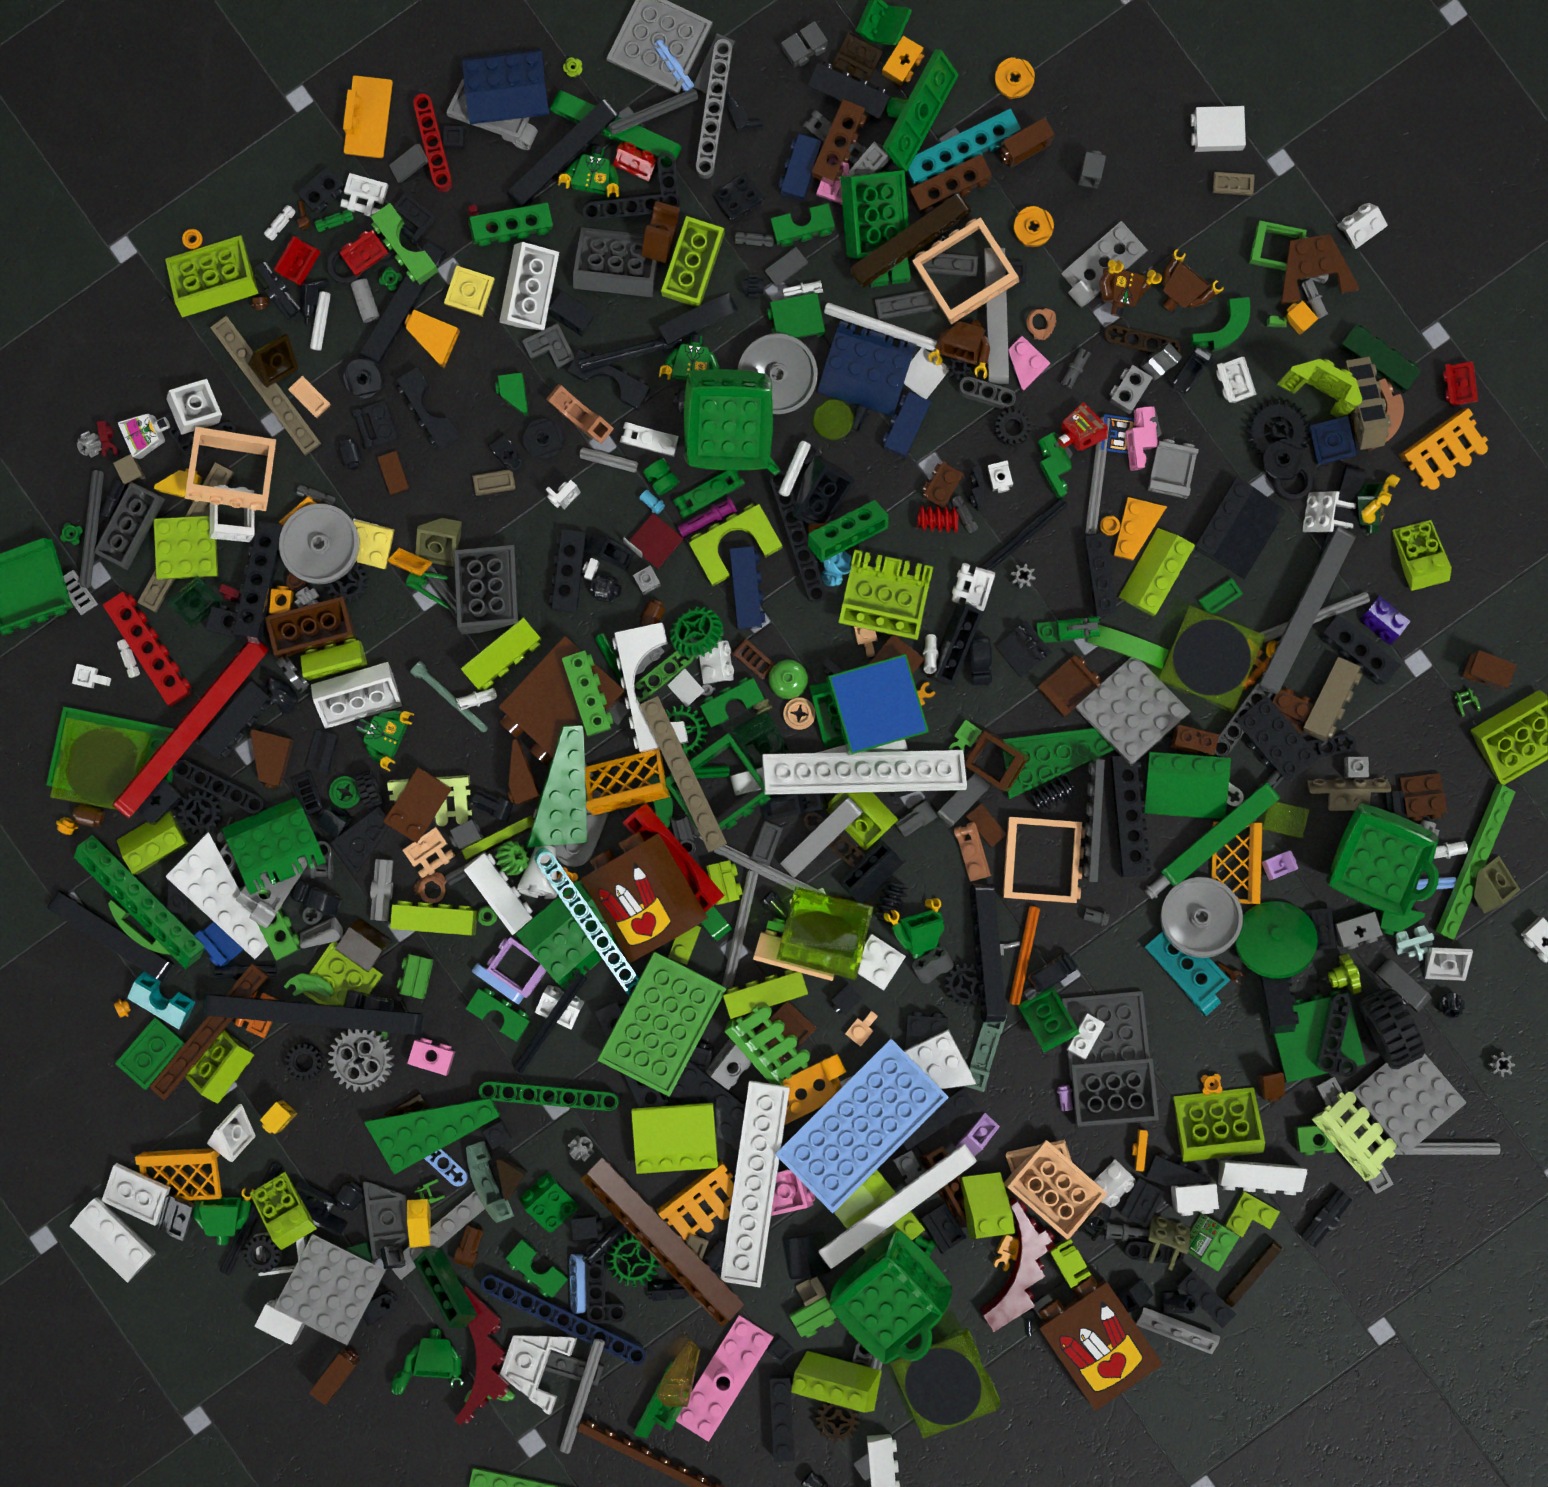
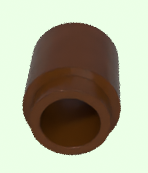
M653 599L652 602L648 601L640 616L641 620L639 623L644 626L660 623L666 611L663 608L664 604L656 599Z
M80 804L79 807L76 806L73 812V818H75L76 823L94 828L96 826L101 827L105 817V811L86 804Z

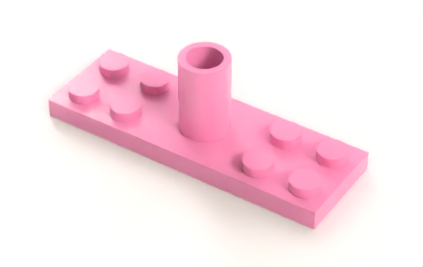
M738 1315L692 1389L676 1422L709 1442L774 1336L743 1316ZM725 1376L730 1382L728 1384H720L718 1379Z

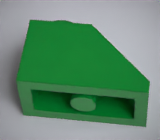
M515 373L498 376L499 382H495L497 394H500L504 401L524 416H528L523 374Z
M1380 910L1378 923L1382 933L1394 935V932H1402L1424 918L1425 913L1410 910L1406 916L1402 917Z

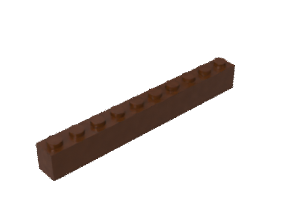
M601 1158L579 1179L721 1327L728 1323L744 1306L740 1298L735 1293H732L725 1282L718 1278L707 1264L701 1261L697 1253L690 1249L683 1242V1239L672 1231L668 1223L662 1220L655 1213V1210L643 1201L640 1194L633 1190L626 1180L614 1171L609 1162Z

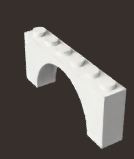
M663 623L616 632L615 638H612L614 650H618L620 658H616L618 669L622 670L624 675L621 678L623 690L627 689L628 697H625L626 707L631 709L632 717H629L630 726L636 732V737H633L635 749L639 748L641 753L660 749L636 697L634 687L635 675L640 663L651 651L668 644ZM683 721L671 722L680 743H688L685 723Z

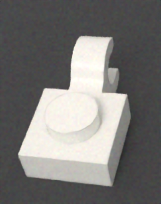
M77 664L72 684L94 688L95 683L110 686L111 678L97 675V668Z

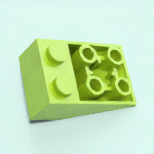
M1431 520L1392 530L1404 575L1411 591L1450 581L1452 567Z
M286 1172L250 1193L272 1241L281 1250L317 1229Z

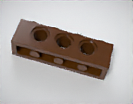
M842 100L813 167L811 177L834 186L835 181H840V176H842L844 171L841 167L843 163L848 162L851 155L849 151L851 144H856L859 137L857 130L859 126L863 127L867 116L864 115L865 108L847 100ZM849 121L853 124V127L846 129L843 127V123ZM840 139L846 144L843 147H837L835 141ZM835 158L838 162L835 165H829L827 160Z
M981 154L911 188L909 195L919 215L922 213L926 215L956 194L964 197L970 194L971 190L976 187L980 189L990 183L992 174ZM972 174L975 179L970 182L966 181L964 175ZM952 182L956 184L957 188L949 190L946 184ZM935 191L939 194V197L932 199L928 196V193Z
M940 1146L933 1148L919 1158L926 1170H929L948 1156L944 1147ZM958 1175L938 1191L960 1227L967 1228L961 1176Z

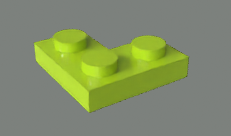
M695 926L676 937L668 958L687 965L701 927Z
M1243 1191L1224 1227L1243 1237L1252 1220L1271 1229L1280 1211Z

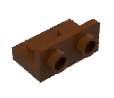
M945 461L941 465L937 463L932 472L935 475L931 482L927 481L922 489L925 492L923 498L942 509L948 503L964 475L947 465Z

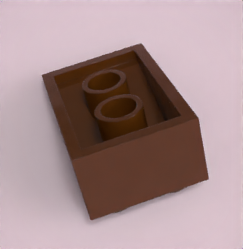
M515 739L512 742L508 785L510 790L507 793L511 803L513 802L521 806L539 799L541 794L521 742Z
M417 767L385 814L383 822L418 843L452 788L420 767Z

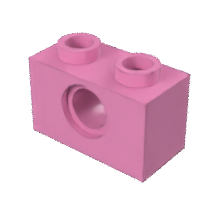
M421 1037L420 1040H414L407 1064L446 1076L449 1074L455 1051L451 1050L449 1045L440 1043L439 1046L432 1044V1040ZM429 1050H434L437 1053L435 1061H430L427 1058Z

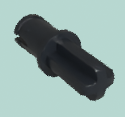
M116 479L109 495H106L107 499L99 514L110 519L112 518L127 486L122 480Z

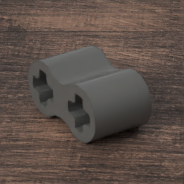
M1165 342L1154 353L1146 357L1141 362L1140 367L1145 373L1153 377L1152 380L1155 381L1168 369L1176 365L1182 356L1169 342Z
M943 946L936 947L928 955L917 958L912 964L918 979L924 984L932 982L939 974L949 972L954 966L949 953Z

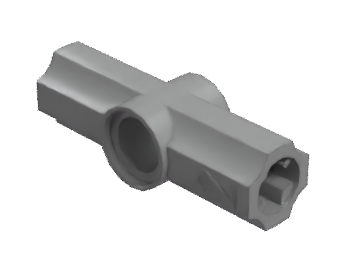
M379 859L375 861L374 880L371 883L370 892L372 898L370 920L388 921L390 900H392L393 896L392 873L394 861Z

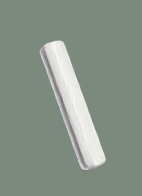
M319 292L310 344V348L317 351L322 349L330 302V294L328 292Z
M805 441L799 443L781 484L779 493L787 497L790 495L811 447Z

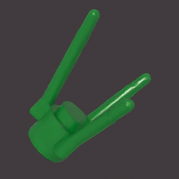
M427 572L421 577L413 573L409 574L406 586L419 591L434 602L450 609L448 604L424 589L427 584V580L424 577L447 580L448 576Z

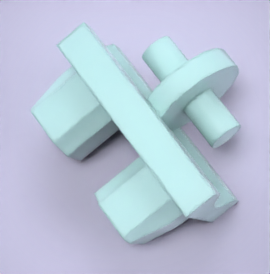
M1424 925L1414 929L1416 938L1409 939L1406 931L1397 933V946L1395 949L1397 955L1407 952L1409 958L1415 956L1417 961L1423 960L1422 954L1429 952L1427 946L1432 945V940H1434L1433 934H1429Z

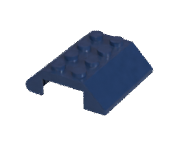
M542 48L534 49L533 51L526 50L525 53L515 51L514 53L494 54V56L487 55L484 58H479V56L463 58L465 97L470 124L549 115Z
M840 320L817 393L854 405H861L867 409L893 417L917 344L908 342L905 348V341L901 340L898 348L892 346L894 337L889 336L886 342L887 335L870 330L867 336V328L864 327L859 336L854 334L856 325L851 324L848 330L849 323Z

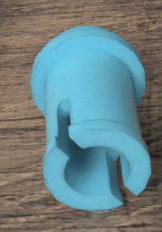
M648 489L639 497L640 500L652 509V513L659 514L665 507L663 500L657 499Z

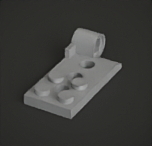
M462 79L446 113L448 117L470 124L464 80ZM530 117L471 124L500 134L504 140L512 142L516 147L523 150L530 149L538 133V130L528 123Z
M1120 221L1061 273L1073 287L1068 294L1081 308L1101 293L1099 280L1103 276V268H1110L1109 266H1100V258L1105 257L1115 262L1120 260L1124 265L1123 270L1126 271L1148 250L1127 226ZM1117 244L1122 245L1125 252L1123 254L1115 253L1114 246ZM1087 270L1093 271L1095 278L1093 280L1085 279L1084 272Z
M305 856L298 859L299 863L303 868L302 871H304V869L307 866V860ZM294 863L292 867L296 876L282 882H277L275 885L270 883L267 872L260 875L265 884V889L269 892L268 899H261L259 897L260 887L255 879L253 881L258 892L250 895L245 885L235 900L251 910L252 913L249 918L266 929L301 876V874H298Z

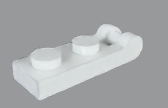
M628 422L624 423L623 429L625 431L620 438L621 443L674 457L679 436ZM632 432L638 433L637 439L631 438Z

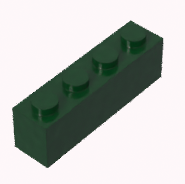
M1355 325L1339 348L1354 359L1370 357L1371 363L1376 366V375L1382 379L1385 378L1387 382H1390L1393 387L1404 394L1420 374L1419 366L1415 362L1407 361L1401 357L1402 354L1394 348L1391 350L1381 338H1375L1370 335L1369 330L1364 326Z
M425 1249L413 1261L448 1327L465 1328L478 1316L443 1250Z

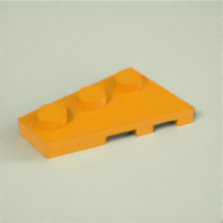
M1128 497L1113 556L1133 561L1167 506Z

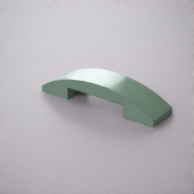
M1005 1021L983 1022L969 1066L976 1084L966 1085L965 1087L984 1092Z
M482 1141L467 1146L466 1154L471 1179L484 1208L496 1223L514 1217L508 1200L502 1199L488 1165V1161L492 1159L485 1142Z

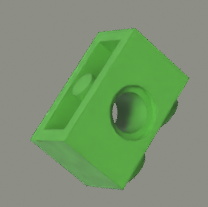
M1316 1124L1294 1127L1297 1151L1303 1152V1155H1314L1315 1151L1323 1150V1153L1336 1152V1147ZM1316 1134H1321L1322 1142L1315 1145L1313 1137Z

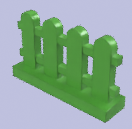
M756 1005L752 1009L753 1013L744 1019L740 1016L737 1020L733 1018L728 1021L725 1033L770 1084L783 1085L784 1077L788 1080L792 1077L791 1073L799 1067L804 1069L808 1066L807 1062L810 1059V1053L805 1049L797 1052L794 1048L797 1045L796 1036L788 1035L784 1037L782 1035L785 1027L784 1023L781 1020L771 1022L768 1019L771 1016L772 1009L767 1005H763L760 1008ZM763 1022L766 1027L755 1033L753 1028ZM776 1037L779 1042L768 1048L766 1043ZM787 1052L792 1055L784 1062L778 1059Z

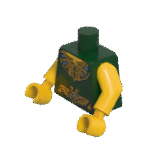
M1394 474L1390 475L1385 483L1363 484L1358 495L1359 522L1361 525H1366L1367 533L1379 532L1378 525L1381 524L1384 518L1385 505L1389 504L1392 494L1387 492L1389 490L1388 486L1390 485L1395 488L1400 480Z

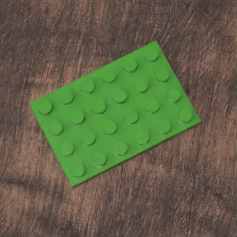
M654 951L597 1060L670 1097L724 995L726 987Z

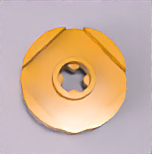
M1008 58L1001 62L997 68L995 85L998 91L1008 99L1021 98L1027 95L1033 87L1034 70L1026 60ZM1011 74L1020 76L1018 82L1010 81Z
M1036 206L1026 207L1019 212L1015 219L1014 234L1025 247H1039L1051 238L1054 222L1052 216L1046 210L1044 211ZM1031 222L1039 225L1037 231L1029 230L1028 227H1030Z

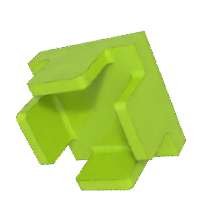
M1071 1238L1054 1244L1056 1247L1049 1251L1070 1288L1078 1285V1282L1091 1275L1090 1271L1086 1269L1074 1276V1274L1087 1267L1074 1245L1060 1252L1061 1249L1073 1243Z

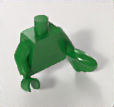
M430 1329L429 1338H422L420 1344H415L407 1354L403 1369L399 1370L392 1380L391 1392L393 1394L401 1395L404 1392L411 1375L450 1378L449 1384L452 1388L453 1382L459 1380V1387H462L463 1381L459 1377L461 1375V1357L455 1347L451 1346L450 1340L441 1339L440 1329Z

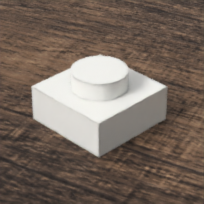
M591 558L590 562L585 563L582 573L585 574L584 578L586 580L592 581L599 566L598 560Z

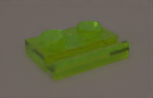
M1275 802L1266 810L1262 829L1303 838L1309 809Z

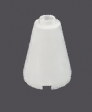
M552 846L535 847L517 890L521 894L534 898L545 895L544 899L557 898V892L535 862L534 855L538 849L546 848L556 858V848ZM547 854L542 855L540 863L548 862L550 856ZM557 871L552 873L551 879H557Z

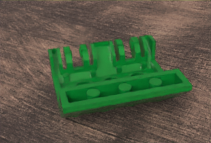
M297 797L221 828L250 895L258 892L253 881L255 879L260 890L265 889V884L260 877L261 874L267 872L270 883L275 885L277 882L273 875L274 871L279 882L296 876L292 867L293 863L298 874L303 873V868L298 861L299 858L305 856L310 869L315 868L311 855H313L317 866L326 863Z
M576 880L573 883L615 945L618 946L614 941L616 938L595 902ZM568 887L563 892V895L569 896L572 893V888ZM559 896L515 933L534 958L565 991L570 985L569 979L573 980L576 976L573 972L578 969L585 975L587 970L584 966L591 970L603 959ZM577 904L574 907V912H581L584 905ZM587 921L585 928H592L595 925V921ZM599 937L597 939V944H604L606 941V937Z

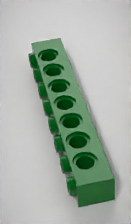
M93 835L77 846L74 859L185 969L201 957L205 946Z

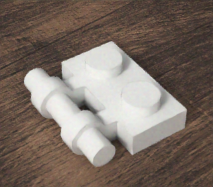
M349 173L344 193L351 195L349 201L342 199L341 207L348 208L352 212L365 213V216L371 217L380 210L374 208L375 202L379 204L384 203L388 184ZM358 198L368 200L367 206L357 203Z
M962 563V567L957 573L958 580L956 586L952 590V601L959 603L960 598L963 597L966 598L965 604L984 611L995 572L976 567L974 574L968 572L970 565ZM965 581L971 582L969 590L964 589Z

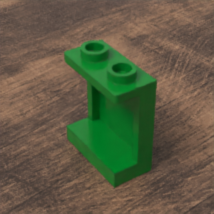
M817 293L770 302L771 308H767L769 320L774 322V327L771 328L772 334L783 333L796 338L825 335Z

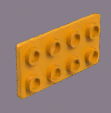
M353 76L352 89H348L343 125L346 133L344 153L346 155L373 158L384 157L393 85L392 80Z

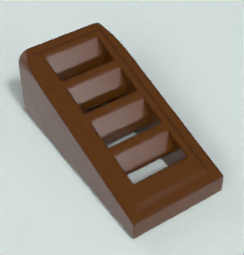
M743 638L731 651V654L761 680L767 676L775 665L746 638ZM747 646L748 649L741 656L739 653ZM753 651V656L747 661V656ZM759 656L761 659L757 662L755 666H752V663ZM766 662L767 665L759 672V667Z

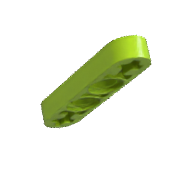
M526 817L463 849L462 853L465 859H470L531 828L534 821L533 817Z

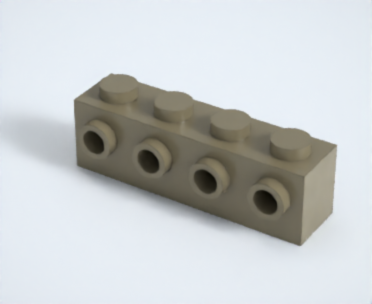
M1340 657L1337 658L1304 726V733L1324 742H1327L1329 737L1332 738L1337 729L1334 725L1337 719H1342L1345 713L1343 707L1353 697L1354 684L1358 685L1363 674L1360 673L1361 666Z

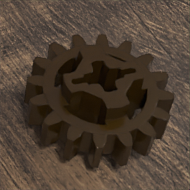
M823 1402L824 1409L818 1408L817 1410L821 1415L815 1416V1420L820 1421L816 1428H822L820 1435L827 1434L826 1440L829 1441L832 1437L834 1438V1443H837L838 1438L845 1442V1436L852 1438L851 1431H858L854 1425L860 1423L858 1419H855L859 1413L853 1412V1409ZM835 1407L833 1412L826 1414L829 1409ZM842 1408L846 1409L851 1417L846 1416L842 1412ZM836 1416H840V1419L843 1421H839V1424H835V1421L832 1419H835ZM824 1423L830 1425L833 1428V1432L829 1431ZM845 1426H849V1428L846 1431L840 1433V1430L842 1428H844Z

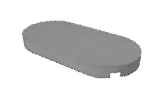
M595 790L593 792V799L600 797L602 793ZM586 809L587 843L554 845L556 856L561 863L571 867H578L591 859L609 812L593 816Z

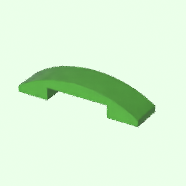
M1098 625L1100 636L1087 639L1086 643L1112 650L1159 669H1163L1169 650L1146 640Z
M110 900L108 904L113 917L130 938L149 950L171 955L157 940L152 942L129 923L126 918L130 913L116 900Z

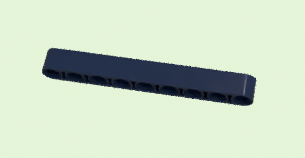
M489 1273L481 1280V1288L485 1293L592 1345L594 1339H596L595 1334L603 1332L606 1335L604 1351L633 1365H640L645 1361L647 1354L645 1347L598 1323H592L588 1318L579 1314H573L571 1310L495 1273ZM486 1279H494L496 1287L488 1288L486 1286ZM504 1288H512L514 1296H505ZM524 1296H529L532 1299L533 1303L531 1306H525L522 1303ZM542 1305L550 1307L551 1313L549 1315L541 1313L540 1307ZM566 1314L569 1317V1322L562 1324L558 1319L559 1315ZM577 1324H586L588 1330L585 1333L579 1332ZM615 1341L623 1342L624 1349L616 1350L613 1347V1343ZM634 1350H640L643 1357L637 1360L632 1357L631 1353Z

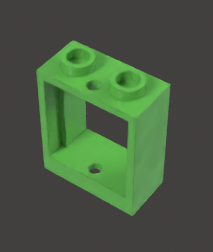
M1259 221L1256 225L1249 264L1286 271V263L1260 258L1265 232L1303 239L1309 238L1306 237L1307 230Z

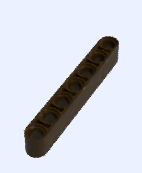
M960 194L952 196L853 265L850 273L861 287L868 286L966 218L971 213L972 208Z

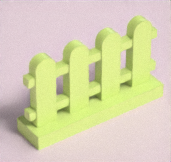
M470 775L435 777L449 787L453 786L454 790L450 791L448 796H454L455 811H448L446 798L434 817L436 818V823L439 826H445L448 823V817L456 816V822L460 825L468 822V816L472 815V810H468L467 795L471 793L470 789L466 790V786L470 784ZM409 779L390 780L387 783L388 791H393V795H389L390 800L395 801Z
M1341 1092L1337 1095L1339 1100L1332 1107L1330 1105L1324 1108L1325 1111L1316 1114L1312 1120L1366 1182L1380 1174V1170L1383 1168L1381 1163L1388 1156L1392 1158L1395 1155L1394 1150L1397 1145L1391 1138L1386 1140L1381 1138L1380 1135L1383 1132V1128L1379 1123L1372 1125L1368 1123L1367 1119L1370 1113L1367 1108L1362 1107L1358 1110L1353 1104L1356 1101V1096L1353 1092L1345 1094ZM1349 1110L1352 1116L1344 1123L1340 1117ZM1362 1125L1366 1131L1357 1138L1354 1132ZM1376 1141L1379 1147L1371 1154L1367 1148Z

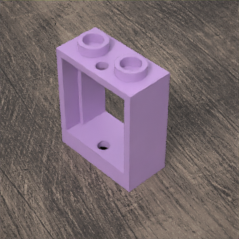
M513 937L505 938L498 947L501 951L497 956L493 955L488 961L487 965L489 968L487 971L525 998H528L547 971L540 964L524 988L498 971L496 967L512 945L537 961L519 941Z

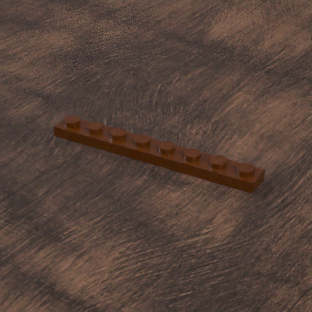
M253 963L226 995L251 998L269 976ZM208 1016L149 1088L163 1100H167L234 1018Z
M587 1419L586 1422L582 1420L577 1431L690 1487H724L719 1483L713 1485L707 1482L708 1479L701 1474H696L695 1476L689 1473V1469L682 1465L677 1467L671 1464V1460L664 1456L658 1458L652 1455L653 1452L646 1447H641L640 1449L634 1446V1442L630 1439L623 1438L622 1440L616 1437V1433L605 1428V1430L597 1428L598 1425Z

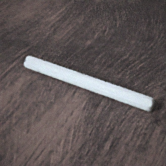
M827 303L825 306V314L899 340H904L905 342L917 344V346L931 351L936 350L934 347L937 340L832 303Z

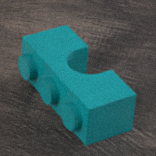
M144 971L134 981L127 999L180 1029L189 1019L196 1002L180 992L173 999L165 998L159 991L161 981Z

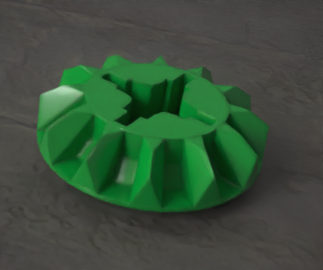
M348 776L339 777L334 780L329 789L331 801L340 808L347 809L355 806L360 800V792L358 791L356 780ZM349 786V792L353 795V797L346 796L345 798H343V794L338 790V788L346 789V787Z

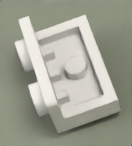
M1366 203L1361 205L1352 215L1346 216L1337 226L1340 230L1344 231L1352 248L1357 249L1388 225L1378 206Z
M1240 357L1224 364H1217L1218 370H1216L1218 379L1223 383L1224 389L1222 391L1226 400L1236 403L1257 395L1245 357Z
M728 641L717 643L718 648H713L712 654L709 652L705 653V658L699 655L703 684L734 680V668L730 656L731 648Z
M1116 1159L1094 1180L1097 1185L1107 1192L1101 1203L1108 1205L1110 1208L1116 1206L1122 1195L1132 1190L1136 1179Z

